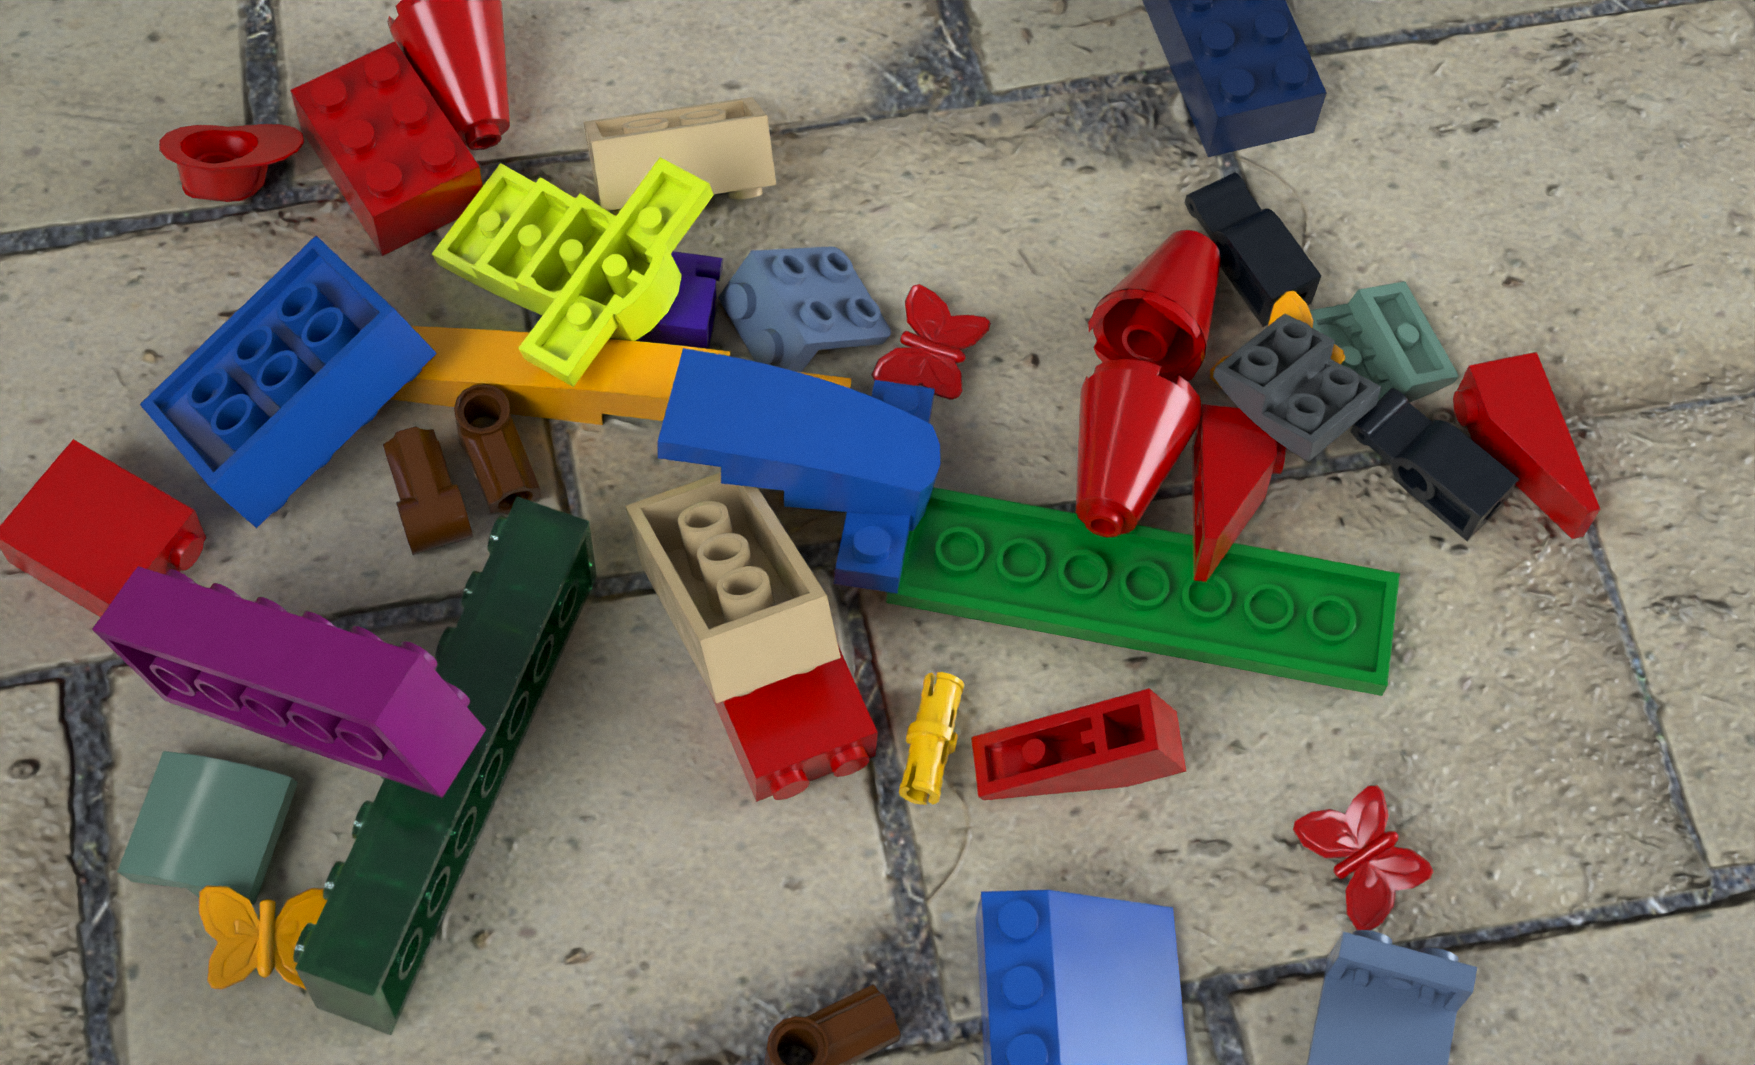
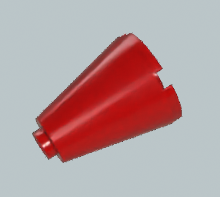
M401 0L395 6L398 16L395 20L389 16L387 21L394 41H396L464 144L468 145V148L471 150H484L497 145L502 140L501 135L510 127L502 1Z
M1192 230L1174 232L1098 302L1088 322L1089 332L1093 329L1097 340L1093 348L1102 362L1119 359L1147 361L1161 366L1158 376L1174 384L1177 383L1178 376L1187 382L1193 379L1205 359L1221 263L1220 251L1210 238Z
M1119 359L1102 362L1095 367L1092 376L1089 378L1086 376L1081 387L1076 514L1089 531L1102 537H1116L1119 534H1126L1135 529L1196 431L1202 415L1201 399L1189 382L1178 376L1177 383L1174 384L1158 376L1161 366L1147 361Z

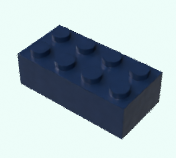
M1142 0L1208 157L1314 133L1327 92L1285 0Z

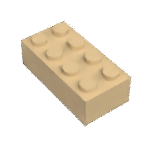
M720 472L625 506L641 566L716 704L733 697L747 695L757 688L795 674L807 673L817 666L841 658L827 595L757 487L722 484Z

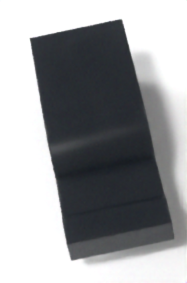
M1234 172L1186 195L1184 203L1192 217L1198 220L1218 247L1221 255V269L1262 327L1268 325L1274 303L1286 291H1295L1307 305L1312 303L1322 275L1275 212L1268 208L1261 209L1247 190L1245 182L1240 175Z
M1391 388L1377 402V405L1359 419L1351 429V433L1357 441L1363 445H1368L1391 464L1394 477L1409 494L1467 542L1505 504L1519 481L1518 477L1458 428L1443 420L1431 421L1411 405L1403 393L1394 388Z

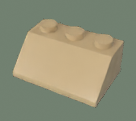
M753 97L583 122L599 205L607 211L613 210V215L615 216L659 157L708 182L713 194L728 192L729 199L757 197L763 194L762 187L776 185L768 117Z

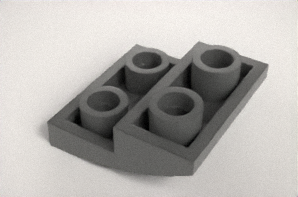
M1283 314L1217 365L1213 375L1224 392L1257 426L1288 450L1308 462L1377 405L1381 386L1331 359L1334 339L1287 314Z

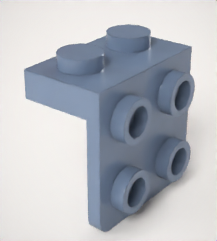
M836 247L752 250L718 296L755 362L796 372H802L818 350L881 345L891 335V329L882 316L879 306L873 301L853 268L852 262L843 251Z
M1357 930L1351 934L1343 931L1327 958L1306 1065H1448L1456 1014L1473 993L1477 967L1458 962L1459 958L1455 954L1443 949L1421 948L1415 951L1393 945L1391 938L1379 932Z

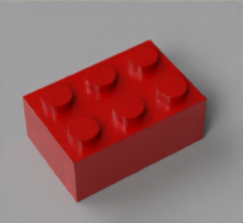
M396 41L290 90L301 131L382 256L457 220L483 187L478 163Z

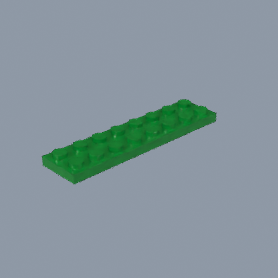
M933 487L924 516L915 529L909 531L898 593L887 592L886 603L1383 696L1388 686L1400 573L1233 543L1206 582L1194 581L1193 535L1137 525L1129 533L1119 534L1116 537H1102L1089 531L1076 513Z

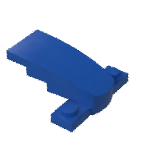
M683 348L657 441L658 458L721 467L722 484L783 490L784 507L847 512L835 567L834 584L898 593L909 531H913L924 516L941 465L940 443L933 425L930 424L935 389L875 380L872 396L848 387L792 370L741 358Z

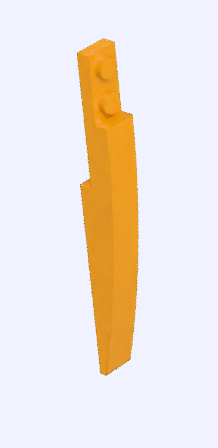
M411 326L437 354L423 366L415 379L406 383L390 400L454 407L457 397L463 390L472 385L487 384L495 386L504 392L509 400L510 412L514 415L603 425L605 414L663 421L683 348L730 356V351L608 339L576 385L572 387L524 359L518 348L530 332ZM799 372L851 389V378Z

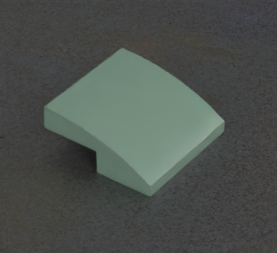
M1405 281L1358 289L1347 304L1310 310L1314 320L1313 329L1334 339V344L1344 351L1345 360L1341 365L1351 368L1357 374L1381 386L1378 401L1391 388H1394L1403 393L1408 402H1412L1453 384L1459 377Z
M163 751L117 872L131 882L186 888L197 897H199V891L206 885L228 886L249 898L251 904L255 905L298 782L292 777L245 764L206 756Z

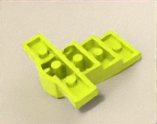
M659 157L615 216L581 193L574 198L541 177L535 183L500 163L432 252V255L439 266L499 297L542 315L518 349L525 360L574 387L609 338L636 341L650 332L668 313L678 295L682 276L671 253L714 194L708 182Z

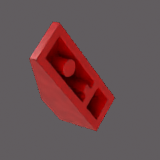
M1537 352L1469 365L1457 391L1453 395L1454 412L1460 425L1467 426L1471 439L1519 478L1516 486L1571 539L1584 537L1601 509Z
M1202 404V415L1192 444L1194 581L1206 582L1265 499L1271 475H1281L1284 467L1286 447L1257 426L1242 410L1235 407Z
M1150 688L971 737L978 797L984 801L1123 788L1186 772L1177 711Z

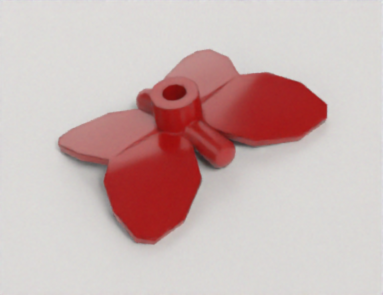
M920 284L913 285L905 299L907 323L916 334L904 331L900 337L901 344L911 348H895L879 358L871 374L873 380L914 386L922 385L927 388H934V395L949 400L959 398L963 391L962 373L956 364L962 363L966 359L964 352L961 350L975 345L989 331L991 323L986 317L951 316L947 304L935 292Z
M1378 785L1367 786L1354 797L1345 813L1332 809L1313 811L1297 819L1293 826V832L1306 849L1325 859L1348 857L1336 864L1333 871L1339 879H1344L1355 871L1345 889L1347 916L1356 930L1372 931L1381 925L1394 907L1396 891L1413 889L1431 879L1433 874L1430 863L1415 851L1408 848L1394 847L1399 836L1395 831L1385 832L1389 814L1384 792Z

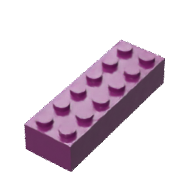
M138 566L92 628L166 702L439 797L444 796L486 731L485 727L467 708L470 704L468 696L441 678L435 671L438 665L436 659L420 646L408 641H403L399 647L385 643L372 632L359 626H353L350 631L335 627L325 618L310 611H305L302 617L291 614L277 603L264 597H258L255 602L241 598L228 587L218 583H213L210 588L196 584L192 579L176 570L170 569L166 574H162Z

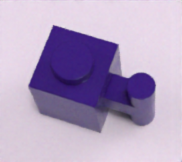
M673 251L671 255L682 275L678 295L668 313L650 332L636 341L710 349L717 313L716 281L721 280L723 258Z

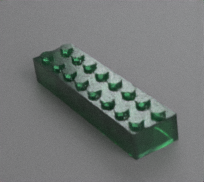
M520 497L516 498L508 517L499 516L494 523L488 540L487 550L490 552L487 562L482 572L474 570L468 578L461 601L462 607H464L463 613L456 627L448 626L444 630L435 653V659L438 663L435 671L444 681L454 685L468 696L470 704L467 708L485 727L486 731L443 797L381 777L384 781L374 802L366 800L357 813L352 828V838L356 840L346 861H337L327 877L323 890V899L327 900L317 923H308L304 927L294 950L293 960L297 963L295 969L316 1008L392 1035L597 577L590 522Z

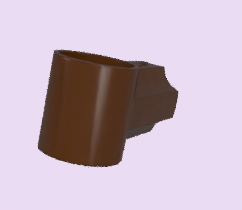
M487 384L472 385L463 390L457 397L454 406L459 442L465 453L468 454L490 513H504L508 515L527 508L532 501L541 497V489L512 420L508 398L503 391ZM487 416L497 420L495 424L486 428H478L471 425L479 417Z
M415 426L396 432L392 439L383 444L399 495L400 501H397L396 504L412 555L472 538L473 533L457 484L452 485L447 464L434 429L425 430Z
M872 984L807 1017L795 1016L782 1020L774 1026L768 1036L764 1065H785L779 1058L778 1053L783 1048L791 1045L802 1046L811 1053L814 1062L810 1065H851L898 1042L901 1033L895 1020V1014L885 995Z

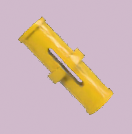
M931 672L925 675L916 720L908 726L906 742L910 744L909 755L899 787V794L905 800L915 804L927 805V800L932 805L939 802L948 755L955 752L958 734L954 732V723L961 695L963 694L964 683L952 674L937 672L935 676Z

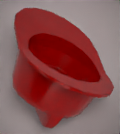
M282 124L229 127L191 125L167 132L159 140V151L166 159L177 164L182 189L187 196L197 199L234 202L242 201L254 195L264 185L269 164L284 160L298 152L304 144L303 133L295 127Z

